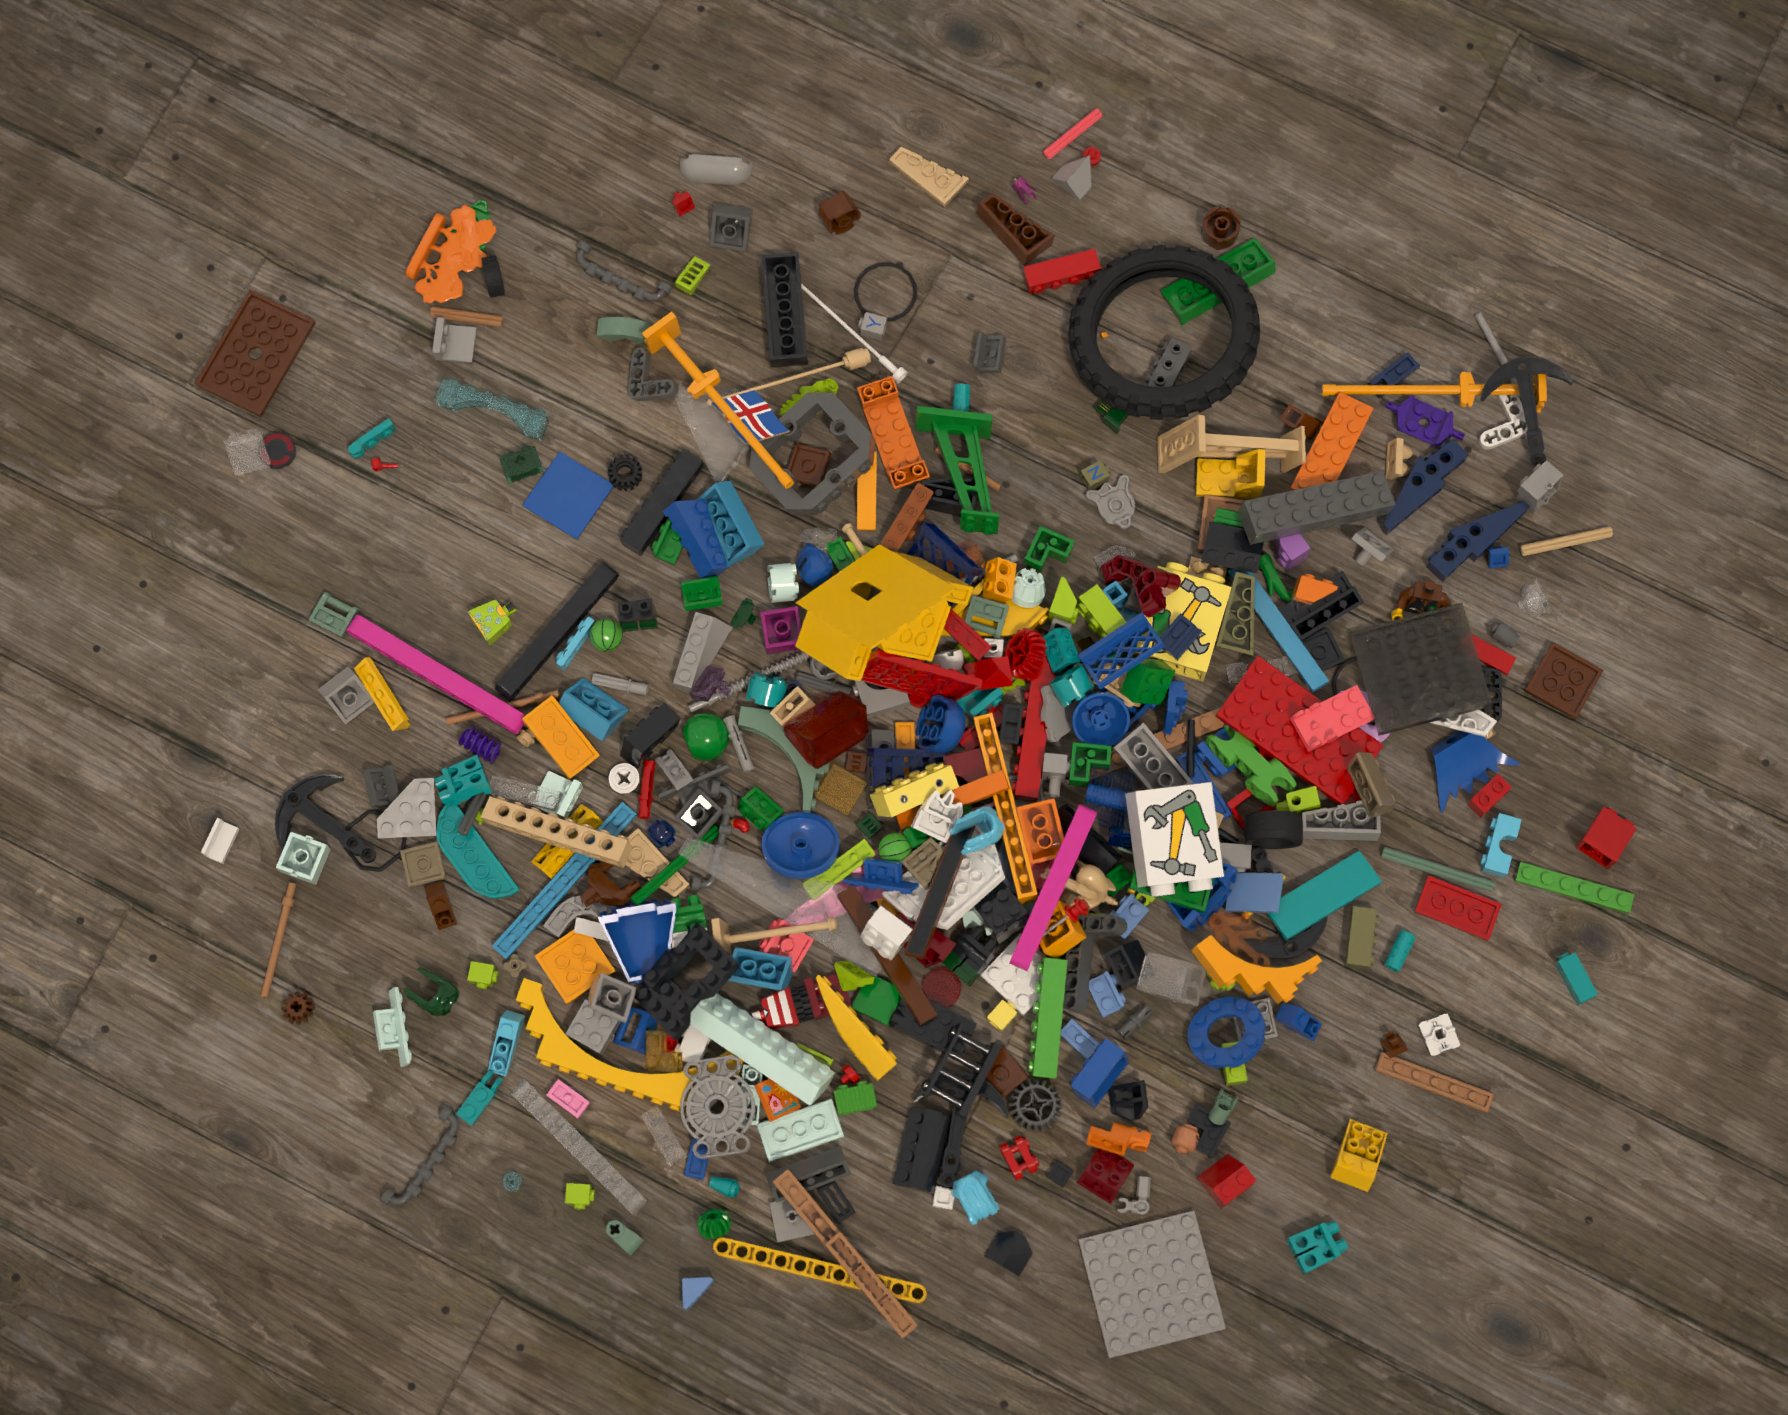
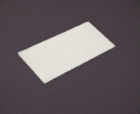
M576 917L575 933L609 941L600 923Z

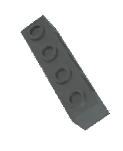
M872 729L866 733L868 809H875L870 794L874 793L875 789L880 787V785H886L887 787L892 785L893 780L898 779L897 774H895L897 756L894 753V748L896 747L897 740L894 736V730ZM879 747L885 750V755L881 754ZM880 766L885 768V774L880 771Z

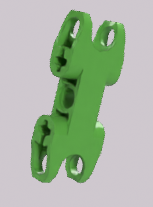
M1225 724L1224 729L1231 740L1224 741L1212 734L1207 737V746L1226 768L1234 764L1248 777L1245 781L1247 789L1267 805L1273 807L1278 801V797L1271 786H1280L1290 792L1295 789L1297 785L1295 780L1279 760L1273 758L1268 762L1254 749L1256 745Z

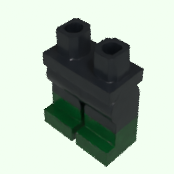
M652 599L618 602L619 621L623 632L638 631V621L640 622L641 630L658 628L656 608Z
M977 926L969 933L965 931L945 960L941 962L969 987L972 986L990 961L995 958L993 953L998 947V944L991 938L984 945H981L979 941L985 933Z

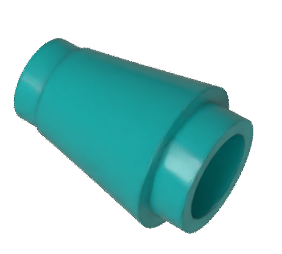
M712 1176L709 1187L728 1198H735L739 1192L740 1183L736 1179Z

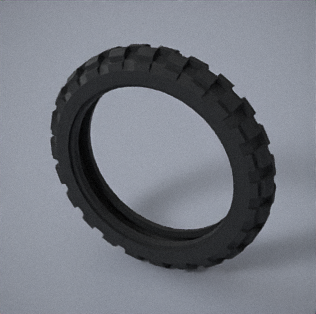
M1156 245L1152 246V249L1147 250L1140 248L1128 252V255L1123 258L1117 257L1107 263V267L1102 271L1098 270L1089 279L1088 285L1082 288L1069 319L1068 339L1071 358L1078 375L1085 382L1087 388L1096 397H1100L1104 400L1105 404L1115 410L1120 409L1125 411V414L1138 418L1146 416L1153 420H1164V417H1175V419L1188 417L1190 413L1196 411L1200 413L1211 408L1212 404L1218 400H1224L1247 376V372L1256 358L1260 342V319L1257 304L1243 278L1236 274L1230 265L1223 260L1215 259L1212 254L1202 250L1194 251L1190 247L1180 245L1175 247ZM1160 277L1187 279L1206 287L1224 304L1232 323L1229 344L1219 361L1200 377L1171 387L1144 386L1127 380L1106 363L1097 345L1099 322L1109 304L1127 288L1139 282Z

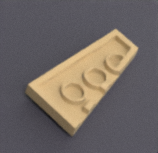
M900 147L889 159L890 164L944 207L969 181V178L955 174L950 169L940 167L937 163L923 159L922 156L903 147Z
M639 828L627 837L632 850L625 866L646 880L650 881L669 864V861ZM677 871L659 888L673 898H677L690 885Z

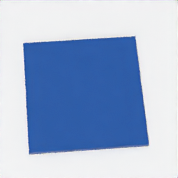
M559 452L522 506L577 540L613 489V484Z

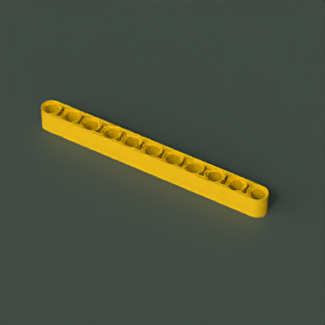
M719 1238L713 1245L714 1252L723 1258L862 1291L858 1285L854 1284L852 1278L840 1265L727 1238ZM722 1242L728 1244V1250L724 1253L718 1252L717 1249L718 1245ZM740 1247H745L748 1250L747 1255L743 1258L737 1256V1250ZM761 1251L767 1254V1259L764 1262H759L756 1259V1255ZM779 1256H784L787 1259L783 1267L776 1265V1259ZM798 1261L806 1263L804 1271H797L795 1269V1264ZM819 1265L824 1266L826 1269L825 1274L822 1276H817L814 1273L815 1268ZM837 1270L845 1272V1278L841 1281H837L834 1278V1273ZM876 1274L896 1299L920 1304L926 1299V1289L922 1285ZM896 1284H900L904 1288L903 1293L900 1295H896L892 1291L893 1286ZM914 1289H921L923 1291L921 1299L917 1300L912 1297Z

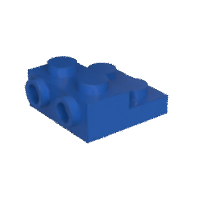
M1171 681L1165 705L1163 734L1171 735L1172 727L1176 728L1181 712L1185 713L1188 690H1184L1185 682Z

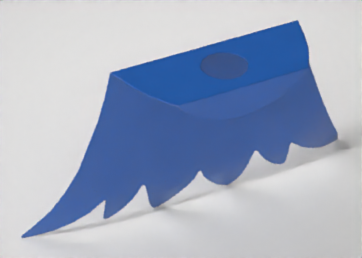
M1459 730L1432 747L1441 814L1445 809L1450 792L1454 798L1457 797L1458 785L1471 794L1473 778L1489 783L1486 768L1492 771H1499L1496 763L1503 765L1521 764L1498 750L1483 736Z

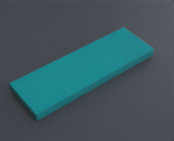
M1358 851L1281 897L1278 913H1267V915L1287 941L1377 887L1382 881L1362 853Z

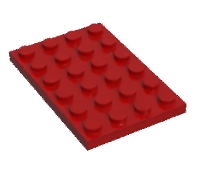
M877 649L870 654L861 681L931 700L932 696L942 695L957 701L981 688L983 679L976 678L974 674H962L956 669H944L938 664H926L921 659H909L906 656L890 654Z

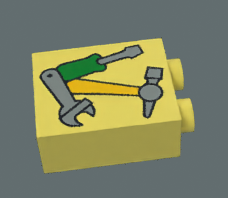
M1168 562L1166 568L1161 566L1157 568L1179 575L1181 585L1175 592L1164 597L1166 601L1165 609L1153 617L1146 618L1159 638L1179 614H1182L1195 624L1198 629L1202 630V633L1178 661L1163 649L1147 659L1163 660L1175 670V674L1203 682L1232 587L1224 585L1225 579L1219 575L1204 573L1202 578L1188 575L1189 569L1186 566ZM1138 641L1136 647H1143L1145 641ZM1150 641L1148 647H1153L1156 645V642ZM1134 652L1132 658L1138 657L1140 652Z

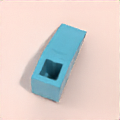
M506 1010L501 1016L487 1071L491 1070L496 1074L507 1076L521 1035L525 1015Z

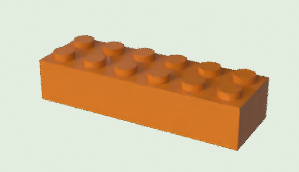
M1339 392L1306 457V463L1302 464L1290 491L1338 481L1374 408Z

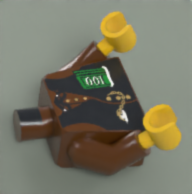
M1415 581L1412 586L1400 592L1396 604L1397 609L1391 613L1392 621H1394V617L1400 616L1399 623L1403 622V609L1405 612L1437 618L1441 616L1442 619L1439 620L1438 630L1440 631L1441 625H1446L1448 632L1450 627L1448 617H1450L1451 600L1446 593L1442 592L1443 586L1436 584L1434 581Z

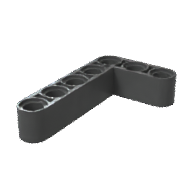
M1112 914L1078 916L1086 938L1066 952V960L1068 961L1063 1007L1066 1010L1082 1013L1087 1008L1093 936L1123 935L1127 930V922L1123 918Z

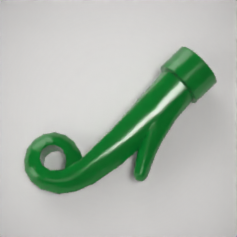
M1267 553L1261 556L1259 568L1262 569L1265 575L1269 595H1273L1274 587L1285 602L1293 601L1291 598L1294 589L1288 593L1272 563L1273 560Z

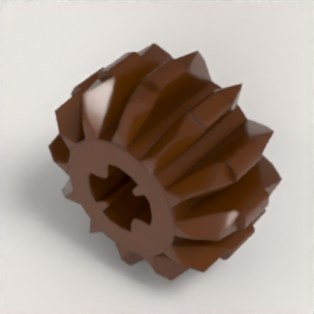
M296 991L295 997L292 994H288L290 1000H283V1003L287 1006L281 1007V1010L285 1012L283 1017L285 1019L289 1018L288 1022L291 1024L296 1021V1024L300 1025L301 1019L307 1023V1015L310 1017L314 1015L310 1012V1010L315 1009L314 1005H310L313 999L307 998L308 994L305 992L301 995L299 991ZM298 1004L302 1006V1009H299V1012L294 1010V1008L297 1007Z

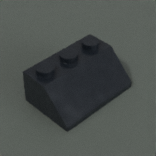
M1209 521L1201 562L1258 574L1264 542L1250 545L1244 528Z

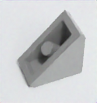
M1090 155L1063 165L1051 178L1052 181L1079 201L1082 200L1092 187Z

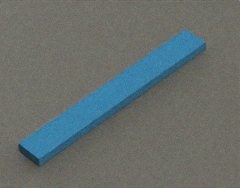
M1237 569L1228 571V575L1232 580L1236 572L1254 576L1252 572ZM1255 578V613L1312 693L1329 683L1328 678Z

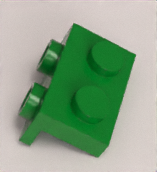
M718 576L681 582L685 611L723 605Z

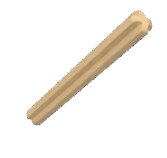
M1609 526L1522 545L1520 551L1522 556L1578 545L1610 538L1613 535V531Z

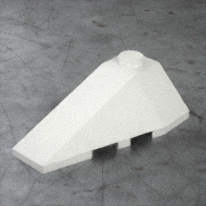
M1432 681L1410 710V712L1426 722L1486 737L1497 723L1495 719Z

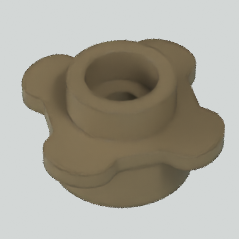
M517 954L511 955V959L503 964L504 970H508L514 978L518 977L522 970L527 967L526 962L521 961Z

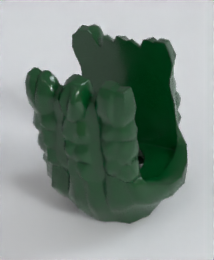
M418 968L417 971L440 986L437 994L430 1001H426L406 987L404 988V993L408 999L413 1000L415 1004H418L419 1007L431 1015H447L450 1013L453 1004L457 1002L460 991L451 982L443 979L442 976L427 969Z

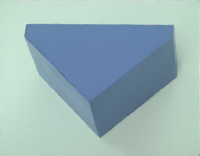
M711 1277L682 1278L683 1308L688 1311L715 1281Z

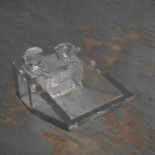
M1146 951L1137 990L1185 1006H1198L1200 997L1206 998L1212 993L1211 985L1204 982L1206 975L1204 967Z

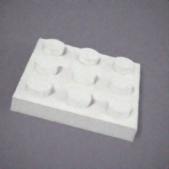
M1020 933L981 974V977L1006 1001L1011 1002L1017 1008L1016 1010L1024 1016L1033 1007L1034 1001H1037L1038 993H1035L1036 981H1039L1040 974L1037 973L1038 961L1041 962V958L1047 957L1040 950H1037L1028 971L1009 964L1017 946V941L1022 935Z

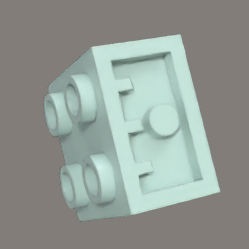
M548 771L532 802V806L547 813H553L560 819L565 820L569 817L583 789L582 783L575 779L572 782Z

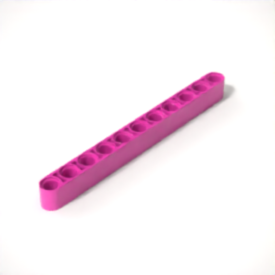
M356 615L347 627L346 631L354 638L517 735L524 726V722L521 720L525 717L523 713L362 616Z

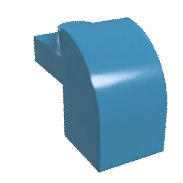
M1114 581L1102 590L1126 622L1138 615L1137 612L1124 607L1128 595L1117 581Z

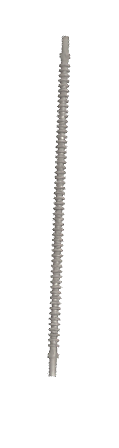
M1014 554L1005 558V560L1015 563L1018 561V558ZM980 568V571L975 570V573L970 572L969 576L966 574L965 578L960 577V580L971 585V582L976 583V580L981 581L982 577L985 578V568ZM801 651V654L791 655V658H786V661L776 662V665H771V668L761 669L760 673L766 674L765 677L772 678L773 674L777 675V672L782 673V670L787 671L788 667L792 668V665L797 666V663L802 664L803 660L807 661L808 658L812 659V657ZM746 676L745 680L736 681V684L731 683L730 687L726 685L725 689L721 688L719 692L716 690V693L706 695L705 698L688 705L690 711L694 712L704 706H710L717 700L722 701L723 697L727 699L728 695L732 696V693L737 694V691L742 692L743 688L747 689L750 677Z

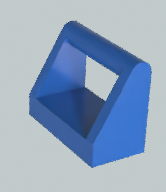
M631 1007L626 1023L621 1021L613 1043L646 1055L658 1023L648 1012ZM634 1013L642 1017L630 1044L622 1040Z

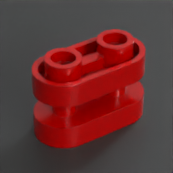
M1020 1135L1013 1138L1014 1145L1010 1147L1006 1142L999 1145V1149L1016 1181L1024 1178L1023 1171L1028 1170L1032 1174L1038 1171L1037 1166H1039L1036 1156H1031L1028 1150L1031 1148L1028 1140ZM1016 1152H1019L1023 1163L1019 1165L1013 1156Z

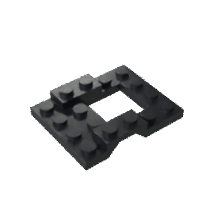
M697 922L672 952L667 949L642 978L645 985L634 998L672 1039L678 1041L690 1026L691 1012L701 1000L714 997L741 965ZM699 951L713 968L701 982L696 979L687 991L684 992L675 983L674 979Z

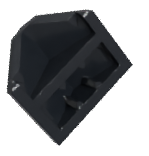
M1145 1080L1111 1086L1109 1089L1112 1114L1128 1121L1141 1119L1148 1109Z
M1016 1231L998 1233L985 1257L1020 1277L1033 1253L1026 1237Z

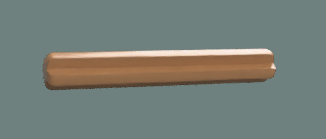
M434 306L430 309V316L433 318L440 317L448 320L498 327L503 325V317L499 315Z

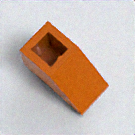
M1304 574V576L1301 575L1297 578L1291 599L1310 605L1336 591L1338 586L1333 585L1332 581L1326 579L1319 581L1313 575Z

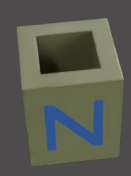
M1101 460L1082 469L1080 477L1088 490H1094L1105 482H1109V474L1111 472L1106 464L1103 465Z

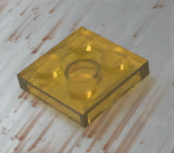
M833 764L814 798L848 817L867 786V782Z

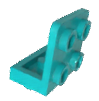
M1000 688L975 690L956 702L960 704L963 711L974 722V717L988 714V710L992 706L994 708L1003 701L1004 692Z

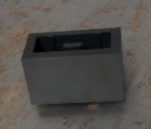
M1139 940L1120 945L1104 953L1103 958L1111 974L1114 975L1120 992L1156 975Z

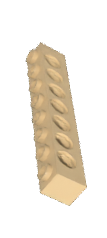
M499 796L497 798L489 797L481 815L486 824L624 868L632 850L628 838L622 835L615 837L606 830L600 829V831H597L587 824L581 826L568 818L562 820L553 813H548L547 815L534 807L528 809L518 802L512 804ZM506 811H509L506 816H503ZM526 816L524 821L519 822L522 817ZM540 822H543L542 826L536 828ZM560 827V830L554 833V830ZM578 833L575 838L571 839L573 834ZM591 839H595L592 844H588ZM609 844H613L610 849L605 850Z

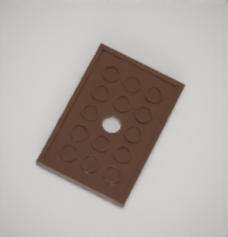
M249 290L196 380L195 385L262 417L316 324L315 321ZM260 348L263 351L262 357L259 360L250 359V350Z

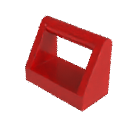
M1245 789L1226 803L1232 813L1231 816L1243 831L1244 822L1236 808L1254 796L1248 789ZM1266 804L1259 811H1272L1275 807Z

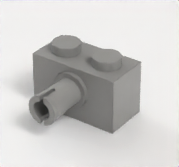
M1044 753L1041 780L1049 781V797H1060L1061 782H1065V777H1069L1071 761H1067L1068 755Z

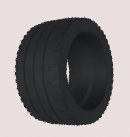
M1258 811L1249 813L1245 816L1244 821L1245 844L1252 845L1254 848L1261 847L1264 849L1298 847L1302 845L1303 841L1302 816L1298 813L1287 811Z

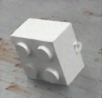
M880 906L867 922L860 938L863 939L866 945L878 950L882 957L892 961L905 942H908L910 939V933L913 929Z

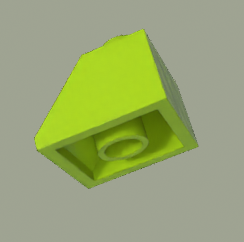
M1061 577L1049 611L1048 622L1052 623L1053 618L1057 617L1075 624L1079 608L1076 607L1077 600L1067 580Z

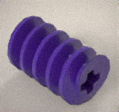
M476 726L466 729L461 735L458 744L460 746L464 745V748L466 750L470 749L473 754L477 752L478 757H483L484 761L490 760V764H493L500 754L502 742L494 745L495 738L488 741L489 734L481 737L483 731L480 730L475 733Z

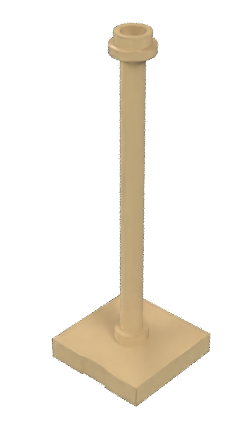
M828 917V921L730 936L729 924L720 918L711 919L713 937L731 955L732 943L829 929L832 932L838 928L836 918Z

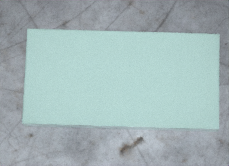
M832 1099L791 1112L771 1122L769 1120L761 1122L757 1126L769 1162L844 1137Z

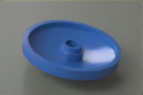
M796 812L784 815L768 826L762 838V853L768 866L778 874L794 879H806L824 873L835 863L840 850L839 835L835 827L827 819L813 813Z

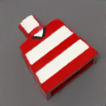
M790 987L762 999L763 1009L752 1012V1016L756 1020L761 1022L766 1020L767 1027L770 1029L800 1026Z

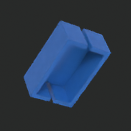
M1108 1039L1100 1042L1095 1048V1054L1084 1062L1083 1070L1080 1074L1077 1073L1071 1081V1088L1075 1096L1095 1109L1128 1065L1129 1060L1126 1052Z

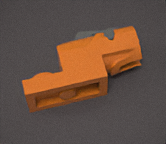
M1113 1122L1110 1132L1091 1126L1086 1144L1122 1156L1125 1155L1127 1148L1147 1152L1152 1132L1129 1123L1123 1125Z

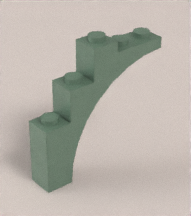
M741 706L738 721L739 729L753 732L768 739L789 757L797 770L802 784L803 812L811 813L812 809L815 810L817 798H814V791L819 789L820 780L816 778L824 779L825 773H829L830 762H827V756L805 753V751L809 752L810 740H807V734L785 731L789 730L790 724L782 727L770 714L772 710Z

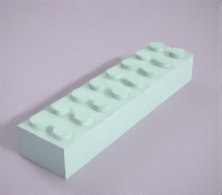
M718 993L714 997L701 1000L691 1012V1026L808 1105H811L826 1091L835 1074L827 1065L820 1063L811 1054L805 1053L796 1044L789 1042L778 1032L771 1030L763 1022L756 1020L747 1011L738 1008L729 999H725Z

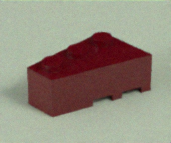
M900 912L896 913L895 917L911 929L914 928L916 922L908 920ZM935 930L925 958L916 959L925 968L931 967L944 961L956 943ZM905 942V944L903 945V947H904L905 949H906V946H907L908 942Z

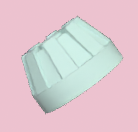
M1032 568L1030 570L1022 569L1015 575L1011 601L1024 608L1039 606L1043 602L1046 593L1043 575L1036 573V570Z

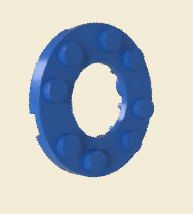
M1239 997L1219 998L1206 1004L1195 1014L1188 1029V1043L1194 1056L1202 1064L1214 1069H1219V1067L1235 1068L1251 1060L1260 1051L1265 1041L1266 1023L1262 1013L1252 1002ZM1221 1017H1237L1245 1025L1243 1037L1231 1047H1216L1208 1040V1032L1211 1025L1216 1020L1221 1019Z

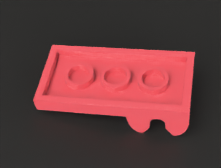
M1357 685L1321 703L1317 702L1306 710H1300L1290 718L1308 752L1376 719Z

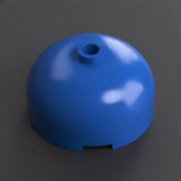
M935 695L931 697L929 705L922 708L916 727V736H919L920 741L918 746L921 750L934 754H944L953 750L963 737L966 725L964 711L958 702L942 695ZM926 720L938 723V725L932 726L924 723ZM926 740L935 742V743H937V744H933V743H930V742H926Z

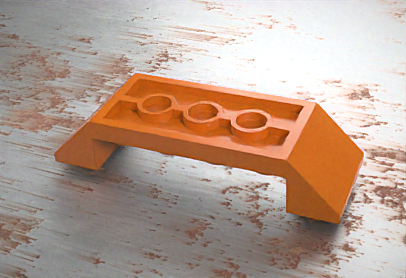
M893 376L857 387L864 415L875 438V444L894 490L930 478L899 400V392Z

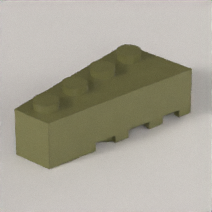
M1239 572L1235 573L1216 643L1218 648L1252 657L1254 656V576Z

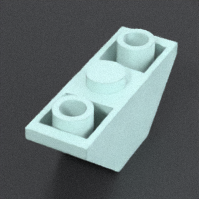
M743 1065L742 1079L749 1085L755 1099V1114L751 1125L758 1126L761 1100L754 1085L763 1081V1074L750 1065ZM742 1083L741 1088L744 1090V1092H748L745 1085ZM749 1096L747 1097L748 1109H751V1099ZM750 1113L747 1114V1118L743 1125H746L748 1123Z

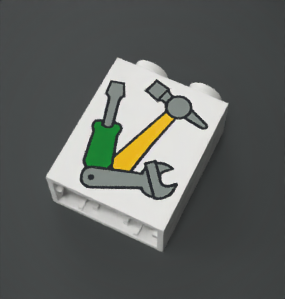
M1212 783L1142 790L1125 794L1138 888L1150 886L1151 897L1175 894L1174 883L1188 881L1189 892L1213 889L1211 878L1224 877Z

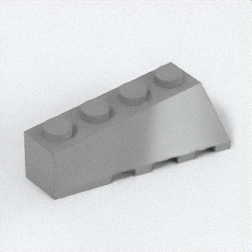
M695 612L673 681L674 689L691 694L694 693L709 665L715 659L717 652L733 630L732 626L715 617Z
M1362 800L1348 805L1342 804L1333 808L1303 812L1301 815L1303 819V839L1378 841L1381 834L1380 816L1370 819Z

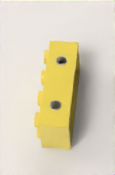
M931 763L925 766V770L921 772L916 770L909 773V777L905 779L898 778L893 780L890 786L886 787V785L877 787L875 792L870 794L878 816L893 817L924 803L935 790L942 795L948 790L958 788L959 785L951 765Z

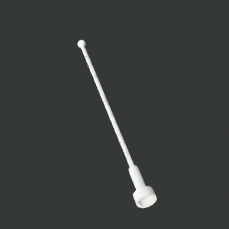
M801 283L802 289L879 358V362L893 374V379L897 383H900L906 377L908 372L903 367L898 369L884 355L881 356Z

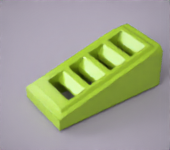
M694 256L677 278L675 287L692 296L710 268V264ZM695 263L703 266V269L694 266ZM694 269V270L698 271L699 274L697 275L696 273L692 272L691 270ZM688 274L695 277V279L689 278ZM684 280L689 281L691 284L685 283Z

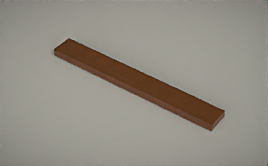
M853 885L838 893L837 898L862 934L873 914ZM869 946L918 1024L921 1026L937 1017L938 1014L899 954L897 953L891 961L888 958L882 957L874 947Z

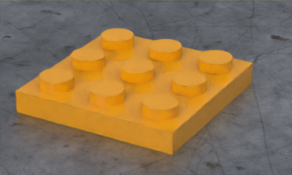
M574 930L535 955V958L567 1005L589 991L593 981L600 973L607 976L616 973L595 939L587 935L575 933Z

